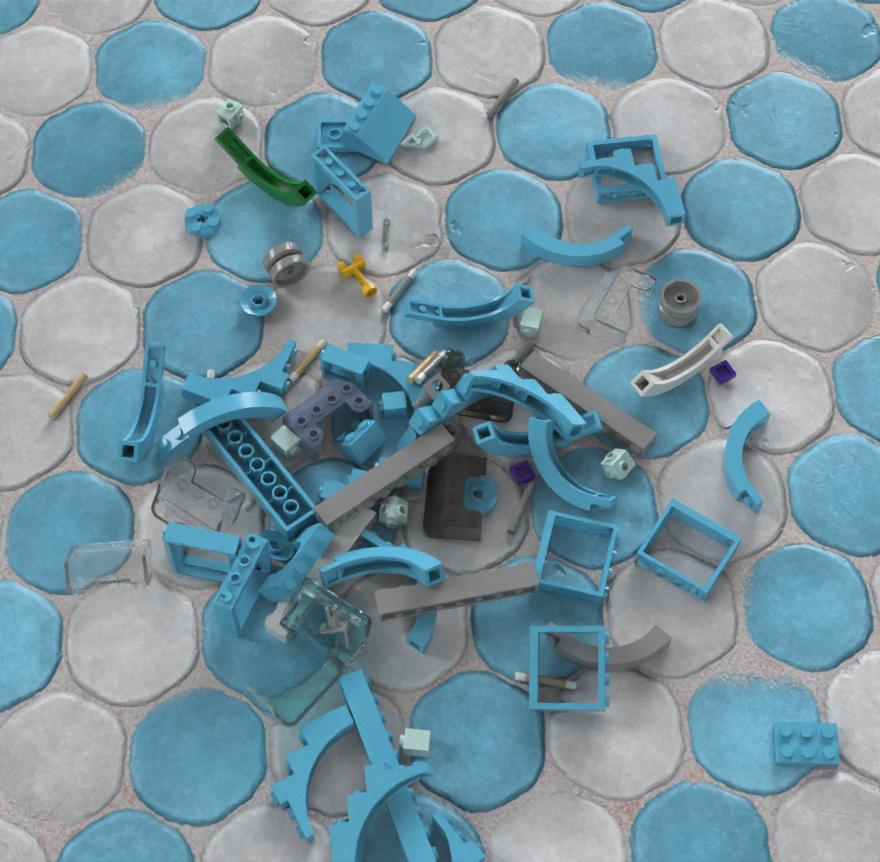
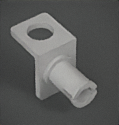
M439 373L422 386L424 394L412 403L416 410L434 402L440 391L433 390V382L439 380L443 383V388L440 391L450 388L448 382Z
M333 604V609L331 605L326 606L327 622L321 624L319 633L344 632L346 649L350 650L352 636L349 620H339L337 605Z

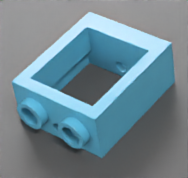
M328 344L326 349H323L319 355L322 378L330 381L352 382L364 393L371 380L370 359Z

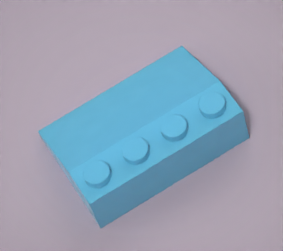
M372 82L343 128L340 143L388 165L415 120L416 114L388 89Z

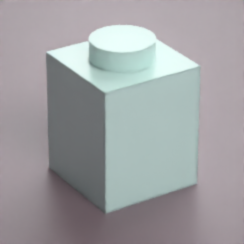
M531 307L524 310L520 323V335L528 338L538 337L543 310Z
M285 425L270 437L272 447L287 460L300 452V439Z
M405 728V735L400 736L399 745L400 748H403V755L428 757L431 738L430 731Z

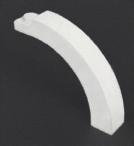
M719 323L700 343L685 355L664 367L655 370H642L630 384L641 397H652L665 393L689 380L708 366L723 352L722 349L734 337L723 324Z

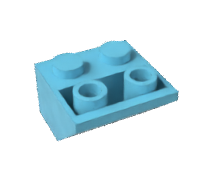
M355 418L344 431L339 432L335 436L336 439L331 443L352 462L362 464L388 437L377 421Z

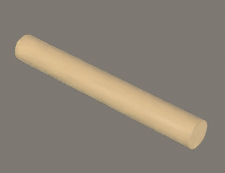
M434 350L406 378V381L409 384H412L415 381V378L428 366V364L439 354V352Z
M82 372L48 414L49 418L52 420L56 418L88 378L85 373Z

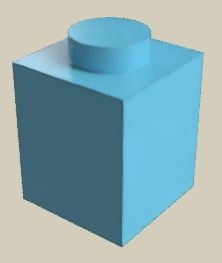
M405 391L382 393L379 409L380 412H384V419L407 416Z

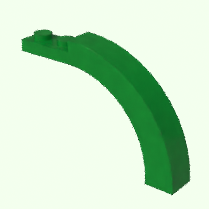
M229 126L214 139L238 164L237 168L252 183L274 199L290 206L299 207L305 205L318 193L306 179L301 182L291 181L268 168L252 153Z

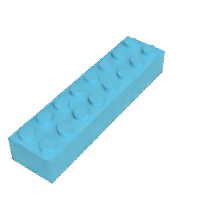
M245 418L216 425L202 433L287 541L296 537L301 529L310 527L318 522L314 516L313 508L315 504Z

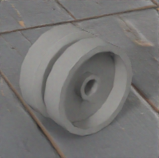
M286 242L275 246L268 251L263 259V266L270 274L273 284L278 288H287L298 284L308 275L310 270L309 263L303 256L300 247L293 242Z
M674 279L667 282L662 288L658 304V312L662 320L675 327L691 324L696 319L699 311L701 291L697 285L689 280Z

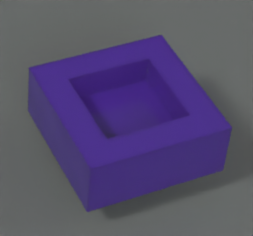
M727 360L711 367L709 371L719 385L736 377V372Z
M527 460L509 467V471L518 486L535 479L536 475Z

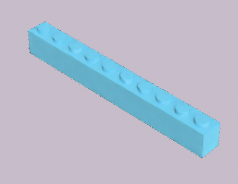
M362 669L338 677L339 685L370 765L372 761L383 760L391 766V769L392 766L399 765L398 762L401 761L397 749L393 750L391 742H393L390 730L386 731L383 725L386 723L383 712H378L376 705H379L376 694H371L369 689L372 685L368 674L364 675ZM405 786L385 804L407 862H437L436 859H439L435 846L431 847L429 839H431L428 827H423L421 822L424 819L420 807H415L413 802L416 799L412 787L408 788V786Z

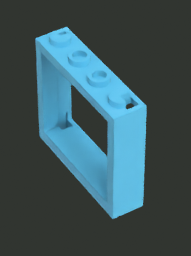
M656 134L587 141V160H596L595 154L610 153L620 148H631V150L652 148L659 180L666 178ZM591 176L596 203L649 198L644 192L631 184L602 186L600 176Z
M324 145L311 154L314 189L318 192L316 195L358 238H361L373 229L371 191ZM330 179L353 201V206L331 185Z
M672 498L637 552L635 561L642 568L654 571L658 577L668 579L677 588H683L690 592L693 597L701 598L705 601L737 550L742 537ZM671 516L729 548L705 587L647 555Z
M548 510L535 564L540 584L539 591L601 605L602 598L607 599L609 587L605 586L606 580H611L613 569L609 568L610 562L614 563L617 551L613 550L614 544H619L621 535L617 533L618 525ZM554 525L609 537L598 592L541 579Z
M169 522L167 529H163L162 540L164 548L167 550V557H169L170 565H172L173 571L176 574L223 583L242 547L241 537L237 535ZM182 546L226 554L229 563L187 555L184 553Z
M252 533L247 535L213 601L220 630L237 638L240 637L261 596L257 590L274 570L267 539ZM257 566L261 567L260 571L256 570ZM220 597L225 598L223 604L218 602Z
M530 626L529 709L531 711L606 712V707H609L610 701L609 694H606V686L610 685V675L606 673V665L610 664V653L606 652V644H610V638L605 626ZM540 633L598 634V703H539Z

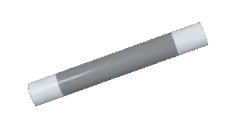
M412 269L383 305L381 310L384 313L390 310L418 274L416 270Z
M442 350L415 378V382L421 384L447 357L448 353Z

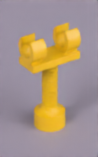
M359 253L352 256L354 264L348 267L343 261L337 263V270L344 279L352 274L356 277L363 287L362 293L366 298H371L377 293L378 289L374 283H368L360 270L365 268V261Z

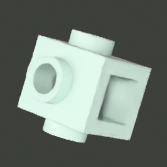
M228 98L216 111L217 122L226 128L229 126L232 130L244 118L242 105Z
M616 448L608 453L600 463L604 469V474L608 478L618 480L627 477L629 471L636 465L627 450Z
M395 495L382 499L379 509V522L385 524L388 528H397L400 525L406 524L408 502Z

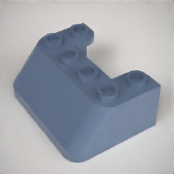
M333 380L285 414L282 418V425H285L300 439L301 448L315 462L317 460L316 447L324 439L323 431L317 424L345 403L354 412H363L372 420L374 418L373 403L354 383Z

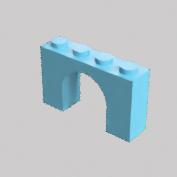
M321 523L301 529L291 543L298 550L295 556L282 570L268 575L257 591L271 603L291 599L335 535Z

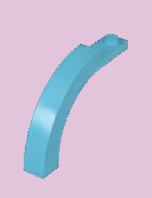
M516 283L511 289L497 297L473 304L444 305L412 298H405L402 302L404 317L433 322V327L461 329L480 327L506 320L529 308L535 303L532 286Z
M145 344L139 404L128 435L119 441L118 460L138 462L146 455L152 443L163 398L164 384L162 382L166 346Z
M242 392L223 396L204 403L184 414L178 419L180 424L156 441L155 444L160 457L166 460L196 436L216 425L241 418H262L274 422L285 414L287 409L282 397L272 393Z
M596 410L581 415L587 425L579 438L603 429ZM491 421L472 427L477 445L488 453L505 457L532 456L528 431L513 432L502 430L494 426ZM553 428L555 450L567 447L569 442L579 439H564Z
M364 529L360 535L361 543L368 548L396 547L392 542L382 540L373 531L369 532ZM403 543L400 545V547L408 548ZM409 577L413 585L418 584L420 582L414 578ZM437 611L417 615L412 629L406 636L407 644L422 654L425 653L433 638L437 622Z

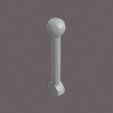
M384 219L385 234L382 248L383 250H388V226L390 225V220Z

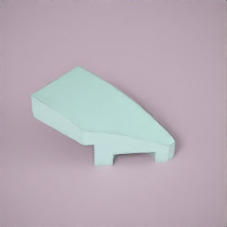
M426 125L417 134L411 133L401 144L404 147L426 149L439 138Z

